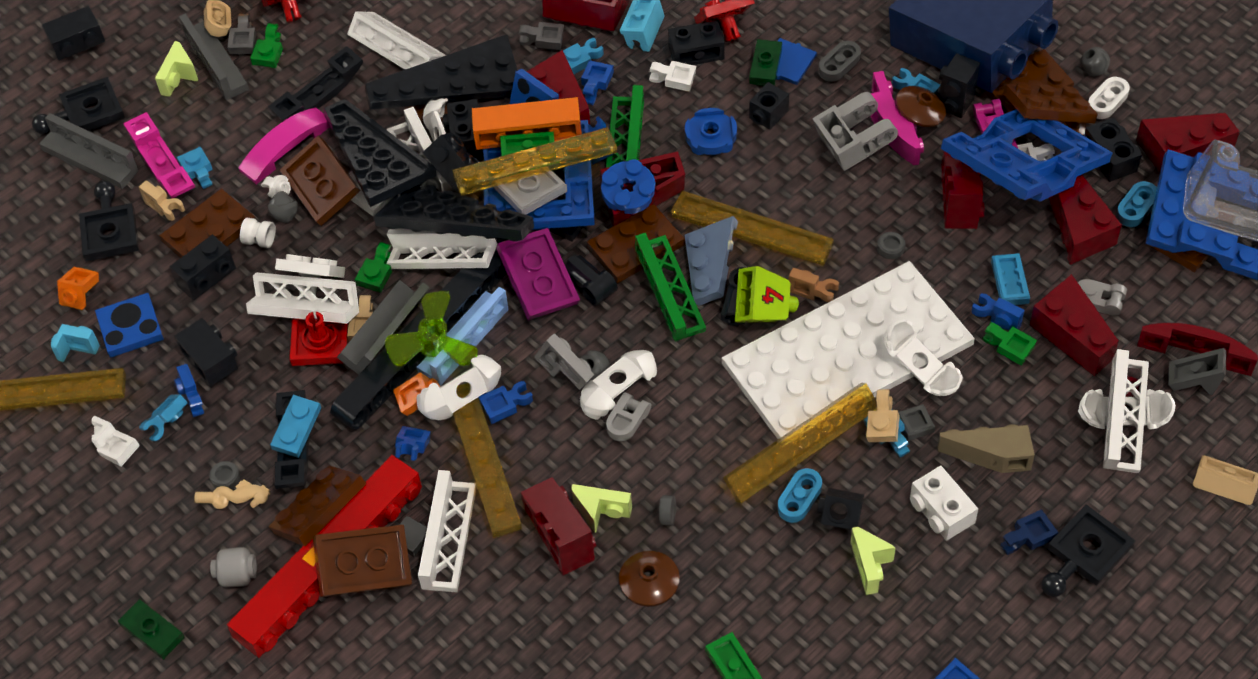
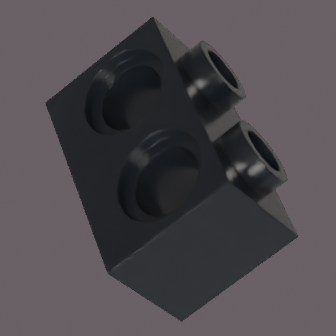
M1114 117L1086 127L1085 137L1112 152L1110 162L1099 166V169L1109 182L1138 171L1142 158L1141 150L1137 145H1134L1128 137L1125 128L1120 126Z

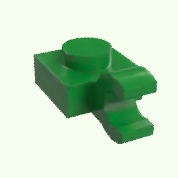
M268 23L265 31V40L257 39L250 57L252 65L277 67L283 51L282 43L279 42L281 33L277 32L278 24Z
M380 242L376 249L374 260L365 259L355 278L357 286L379 293L382 292L393 272L391 265L386 264L391 254L389 252L391 245Z
M992 322L986 328V334L982 339L989 345H999L997 353L1021 366L1037 343L1036 339L1013 326L1007 332Z

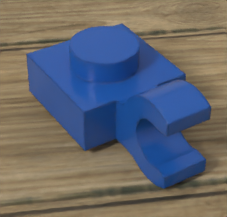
M589 60L581 77V84L584 86L583 94H586L585 100L587 104L594 105L598 89H607L614 74V65Z
M981 293L978 302L985 306L972 305L971 312L977 317L992 316L991 322L999 325L1002 329L1010 330L1013 326L1019 330L1021 327L1024 309L1004 299L998 298L995 301L987 294Z

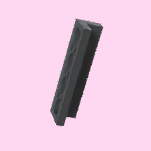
M186 13L180 15L179 19L186 39L225 100L248 91L247 82L218 38L208 33L204 27V21L193 26Z
M51 113L45 117L51 132L39 143L42 151L104 181H108L121 189L139 172L131 151Z
M399 280L337 358L360 375L429 287L422 283L414 292Z

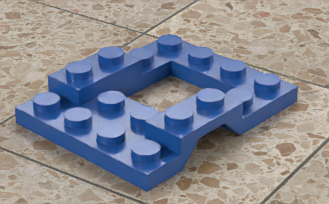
M1017 109L994 118L980 136L971 138L965 133L959 132L943 139L941 149L949 153L952 158L967 164L973 171L988 177L993 183L1006 188L1016 197L1024 200L1031 198L1039 202L1073 187L1077 176L1110 162L1112 156L1111 151L1059 121L1024 118ZM1031 132L1038 136L1041 141L1060 149L1062 153L1040 162L1014 147L1012 142L1013 139Z
M580 120L582 139L555 141L556 159L541 160L549 168L564 167L565 184L567 185L566 200H552L526 214L533 217L534 228L532 230L595 225L588 120ZM501 147L483 149L486 172L484 206L490 203L496 205L498 211L512 210L517 212L492 187L491 179L521 162L502 163Z
M1168 149L1163 157L1145 244L1172 253L1192 250L1215 257L1225 270L1258 280V248L1255 249L1237 243L1238 236L1209 227L1214 195L1258 208V178L1250 176V168L1198 152L1195 157H1191Z

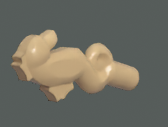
M243 479V481H240L235 486L236 490L220 486L213 492H195V503L212 504L216 509H224L228 506L229 501L241 504L253 499L250 505L252 508H255L259 504H264L271 493L265 485H252V483Z

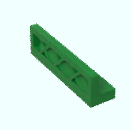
M633 85L632 97L613 96L610 133L614 149L623 143L627 147V151L622 155L615 151L613 155L607 157L606 168L619 162L632 159L639 160L644 111L643 85ZM618 106H631V111L624 115L618 110ZM625 123L629 127V131L622 135L616 128Z
M646 232L636 235L635 251L674 341L676 342L705 332L706 325L666 235L651 240L648 239ZM663 246L665 255L662 260L656 257L653 251L654 247ZM663 268L675 273L676 276L672 283L666 280L662 271ZM673 291L685 296L686 300L683 306L677 305L672 294ZM683 314L694 318L697 326L686 329L687 326L682 317Z

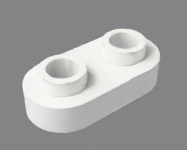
M1110 77L1090 96L1088 102L1097 112V119L1110 117L1127 99L1130 86L1126 80L1120 77Z

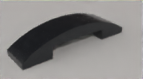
M344 47L327 60L329 64L328 69L294 95L287 91L268 106L269 110L283 122L304 110L311 108L319 109L334 98L351 81L362 66L363 60L349 47Z
M305 390L276 393L278 426L292 396L296 395L306 398ZM308 439L299 458L278 452L277 462H275L276 489L306 485L309 452Z

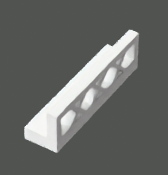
M355 11L347 35L405 70L446 56L375 12Z
M414 107L405 109L406 122L388 128L387 131L395 137L398 134L409 131L411 134L409 139L401 141L412 150L419 151V155L430 162L422 152L432 142ZM437 169V176L433 178L434 180L430 179L420 185L426 188L430 184L436 186L440 192L448 190L453 192L452 187Z
M389 229L387 236L393 250L386 264L391 265L392 269L488 268L497 242L495 238L486 239L483 236L471 235L464 237L452 233L437 234L432 231L414 232L411 229ZM479 252H484L482 258H471ZM411 253L405 259H399L400 254ZM429 253H436L429 259H421ZM453 253H461L453 259H446V257Z
M258 272L253 275L256 296L246 303L248 314L305 319L309 313L313 312L315 319H317L316 312H319L323 315L325 322L347 324L359 313L356 282ZM263 282H269L277 291L274 294L265 293ZM288 284H293L301 294L293 296L285 287ZM312 286L319 287L326 296L323 299L317 298L310 289ZM337 289H346L349 301H342L334 292Z
M1117 349L1112 359L1103 468L1139 473L1141 470L1149 362L1129 359L1128 350ZM1128 368L1141 369L1140 379L1132 384L1127 379ZM1129 392L1138 400V406L1131 411L1125 406V396ZM1127 419L1136 427V433L1129 438L1123 434V422ZM1125 446L1134 455L1133 464L1120 462L1121 449Z
M438 470L418 572L421 589L458 592L477 487L476 483L452 481L450 471ZM452 491L468 492L467 499L456 505L451 500ZM457 514L463 520L462 525L451 531L446 525L447 520ZM453 540L458 549L454 554L446 558L441 549ZM446 567L453 573L452 582L436 581L437 573Z

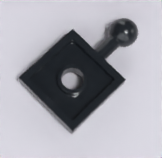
M108 77L59 94L65 110L53 114L66 121L70 120V123L87 131L125 118ZM90 104H97L94 108H87ZM38 114L32 120V127L39 134L50 132L45 120L47 114Z
M101 181L94 188V195L100 201L101 209L79 214L82 252L85 261L139 251L133 204L129 203L112 207L111 200L114 198L116 190L114 185L108 181ZM115 229L112 234L103 235L106 230Z
M1085 505L1048 545L1047 549L1064 561L1065 564L1057 573H1048L1043 577L1041 582L1043 592L1050 597L1062 595L1066 590V580L1075 571L1097 586L1133 548L1136 540L1091 507ZM1085 540H1094L1100 548L1090 550L1084 546L1083 542Z

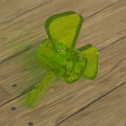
M447 291L431 292L422 298L425 318L419 323L418 332L392 334L386 338L385 348L394 365L403 366L420 351L426 356L436 357L443 349L457 364L462 366L469 365L471 359L478 356V350L475 346L447 336V324L443 320L450 302V294Z

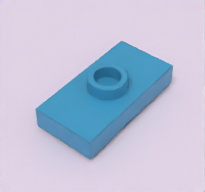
M1020 253L992 256L991 264L999 298L1014 305L1029 304L1030 295Z

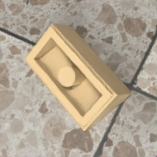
M1202 455L1193 486L1251 505L1258 489V473Z

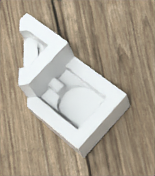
M96 416L92 418L94 426L92 442L96 446L97 452L103 458L122 467L140 446L135 438L115 430L110 422Z

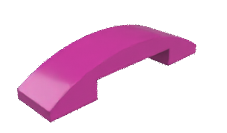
M311 108L281 122L252 148L239 166V171L257 185L276 170L274 162L309 135L316 138L330 128L325 114L317 108Z
M147 112L123 123L146 165L171 199L195 188L193 181L183 166L179 165Z

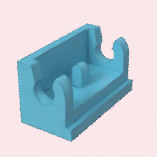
M660 0L632 1L620 28V33L624 35L629 48L633 49V40H636L640 43L643 51L650 52L665 17Z

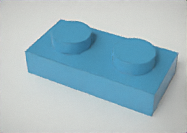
M293 395L270 444L272 450L299 458L321 410L320 403Z

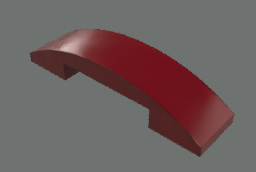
M1156 323L1145 325L1142 327L1137 347L1164 354L1168 345L1197 353L1224 348L1226 350V370L1252 376L1258 361V355L1239 341L1220 332L1190 324Z

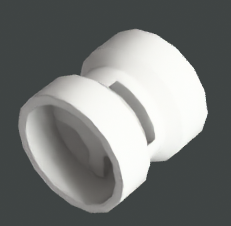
M245 218L240 229L241 243L246 245L257 243L260 247L270 248L275 238V224L270 221L260 223L254 218Z

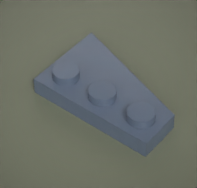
M734 216L685 234L692 294L698 306L719 299L724 295L729 270L727 260L729 252L733 250V230L737 229L738 220Z

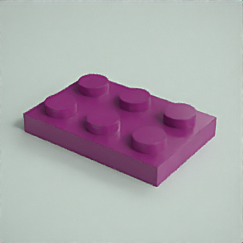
M548 228L529 233L520 241L507 240L497 244L498 254L528 320L579 303L580 298Z

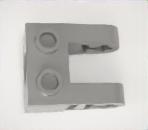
M863 92L841 106L836 107L834 105L812 118L819 136L844 171L888 145L898 135V130L889 119H883L857 135L853 130H849L874 114L877 110L878 102L870 92Z

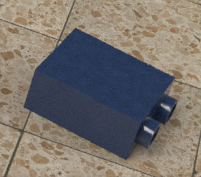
M896 0L889 7L891 46L941 70L944 65L948 66L956 53L980 62L977 87L990 93L1007 77L1011 79L1017 78L1024 70L1028 56L1038 47L1046 49L1053 42L1058 31V21L1052 18L1053 0Z

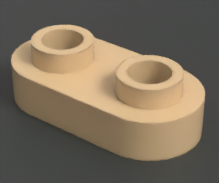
M208 0L204 8V27L210 35L214 37L226 36L231 27V9L220 0Z

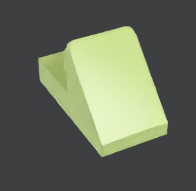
M177 41L173 43L155 77L160 94L168 97L178 87L180 78L198 81L193 63L180 42Z
M572 484L573 504L594 533L597 531L601 514H606L612 518H630L632 510L631 493Z
M854 527L851 533V546L866 595L878 593L879 582L883 580L881 564L894 560L895 547L860 527Z

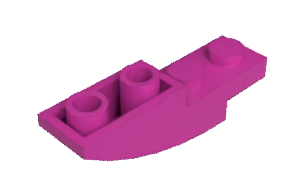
M884 71L873 72V93L871 94L878 102V108L870 117L874 124L883 119L891 120L898 130V135L889 143V146L911 164L919 165L920 154L924 153V144L922 138L917 137V125L908 121L898 111L896 102L892 97V83L890 80H886Z

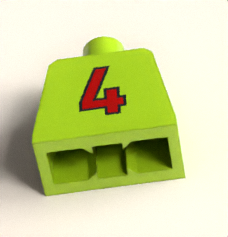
M759 266L739 269L735 322H776L787 320L789 312L794 313L799 306L798 298L790 295L791 283L789 280Z

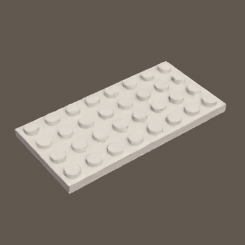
M908 261L722 357V365L781 445L785 446L875 398L877 390H890L914 377L896 357L893 358L889 354L885 346V333L892 323L901 319L912 322L913 326L919 330L915 337L940 362L974 345L975 338L914 265ZM916 353L912 357V363L916 368L923 369L927 366V359L923 354Z

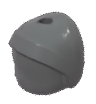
M1093 47L1085 51L1080 57V63L1087 74L1100 76L1108 70L1110 57L1104 49Z
M284 191L276 193L268 204L269 213L276 220L283 223L291 222L298 209L297 201Z
M590 350L581 356L590 365L591 372L594 374L590 380H594L611 366L608 358L599 351Z

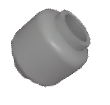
M244 547L223 548L218 552L216 560H211L212 578H217L219 585L225 588L248 586L252 578H256L257 575L256 556L250 554V551Z

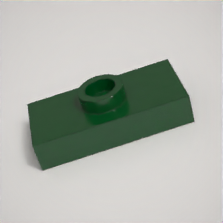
M757 39L749 75V84L765 86L769 82L775 86L782 53V42Z
M140 599L118 620L123 629L163 660L185 638L179 629Z

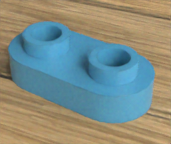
M1146 181L1134 184L1118 205L1116 218L1119 222L1127 227L1140 225L1153 209L1157 187Z
M805 468L794 474L778 500V514L783 520L795 523L805 518L822 490V478L817 471ZM809 485L812 488L804 489L802 486ZM794 507L797 511L792 512L788 508Z

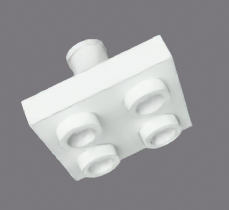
M286 254V260L276 258L275 270L299 272L301 277L321 278L322 275L344 278L345 267L337 266L336 260L313 257V261L310 263L311 257ZM312 286L310 291L316 296L317 287Z

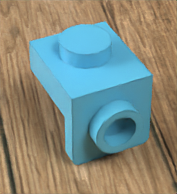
M62 324L58 333L51 340V348L57 360L61 362L65 361L70 350L96 355L100 347L93 330L85 326L75 327Z

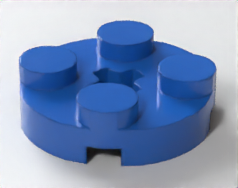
M704 108L695 112L694 117L690 120L688 118L686 121L685 140L694 154L716 155L728 153L733 149V144L737 139V123L731 115L730 117L725 115L723 110ZM708 129H713L716 133L708 134L707 132Z
M632 159L619 162L603 173L601 194L609 208L615 211L616 209L625 211V214H635L646 209L652 202L655 193V179L651 171L643 166L640 161ZM626 183H631L634 185L633 191L629 192V190L627 189L622 190L621 188Z

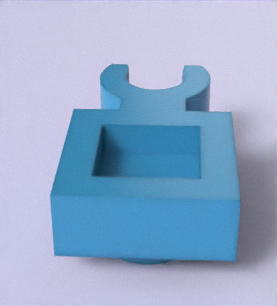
M595 38L587 40L583 47L576 43L563 50L573 74L585 69L589 60L598 59L604 55L602 46L593 49L597 47Z
M905 68L900 69L899 77L902 79L896 76L892 78V86L899 90L907 86H919L937 95L940 84L920 73L913 77L911 72Z

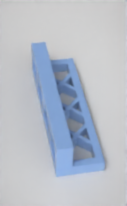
M498 287L493 294L485 291L417 366L418 373L421 372L430 379L434 378L441 386L509 310L506 290Z

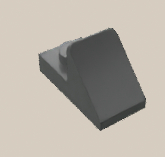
M1221 348L1169 361L1168 385L1173 391L1201 385L1209 395H1213L1226 375V350Z

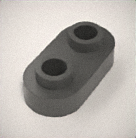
M853 41L839 43L820 60V77L830 82L840 80L859 63L861 57L860 46Z

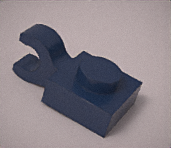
M1041 509L1017 520L1014 526L1016 530L1003 536L1005 542L1001 543L1000 546L1007 555L1014 553L1024 544H1027L1029 549L1033 550L1051 542L1058 534V531Z

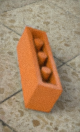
M578 97L472 108L476 150L501 147L500 136L554 131V141L582 139Z

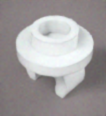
M284 175L268 176L261 184L262 187L269 188L267 195L271 198L280 191H284L289 195L291 190L288 178Z

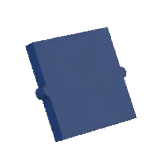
M779 38L778 41L782 42V53L776 80L782 79L798 85L816 58L817 52L802 47L800 43L795 44Z

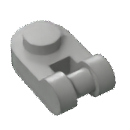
M1090 279L1078 282L1098 312L1117 316L1121 313V300L1125 299L1127 288L1124 285H1109ZM1101 297H1106V298H1109V299H1108V300H1104V299H1101Z
M624 392L607 418L606 426L609 437L616 441L630 439L643 419L648 416L651 403L644 400L641 402L637 401L633 395ZM628 410H632V411H634V413L631 414V413H629V412H627V411H628Z

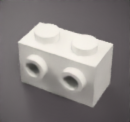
M942 466L937 467L912 483L910 501L913 507L918 512L922 511L928 518L932 530L937 534L940 533L946 541L975 524L978 508Z

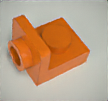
M73 267L57 281L59 304L83 310L86 307L85 294L99 282V272L79 267Z
M420 372L395 388L393 392L401 413L409 416L418 410L417 395L421 393L422 389L428 388L431 383H436L440 387L439 383L434 378L430 379Z

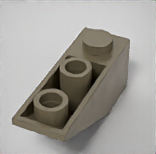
M1011 424L999 428L979 427L975 430L964 431L952 429L940 433L937 446L938 452L1000 473L1031 471L1035 457L1028 425L1018 426Z

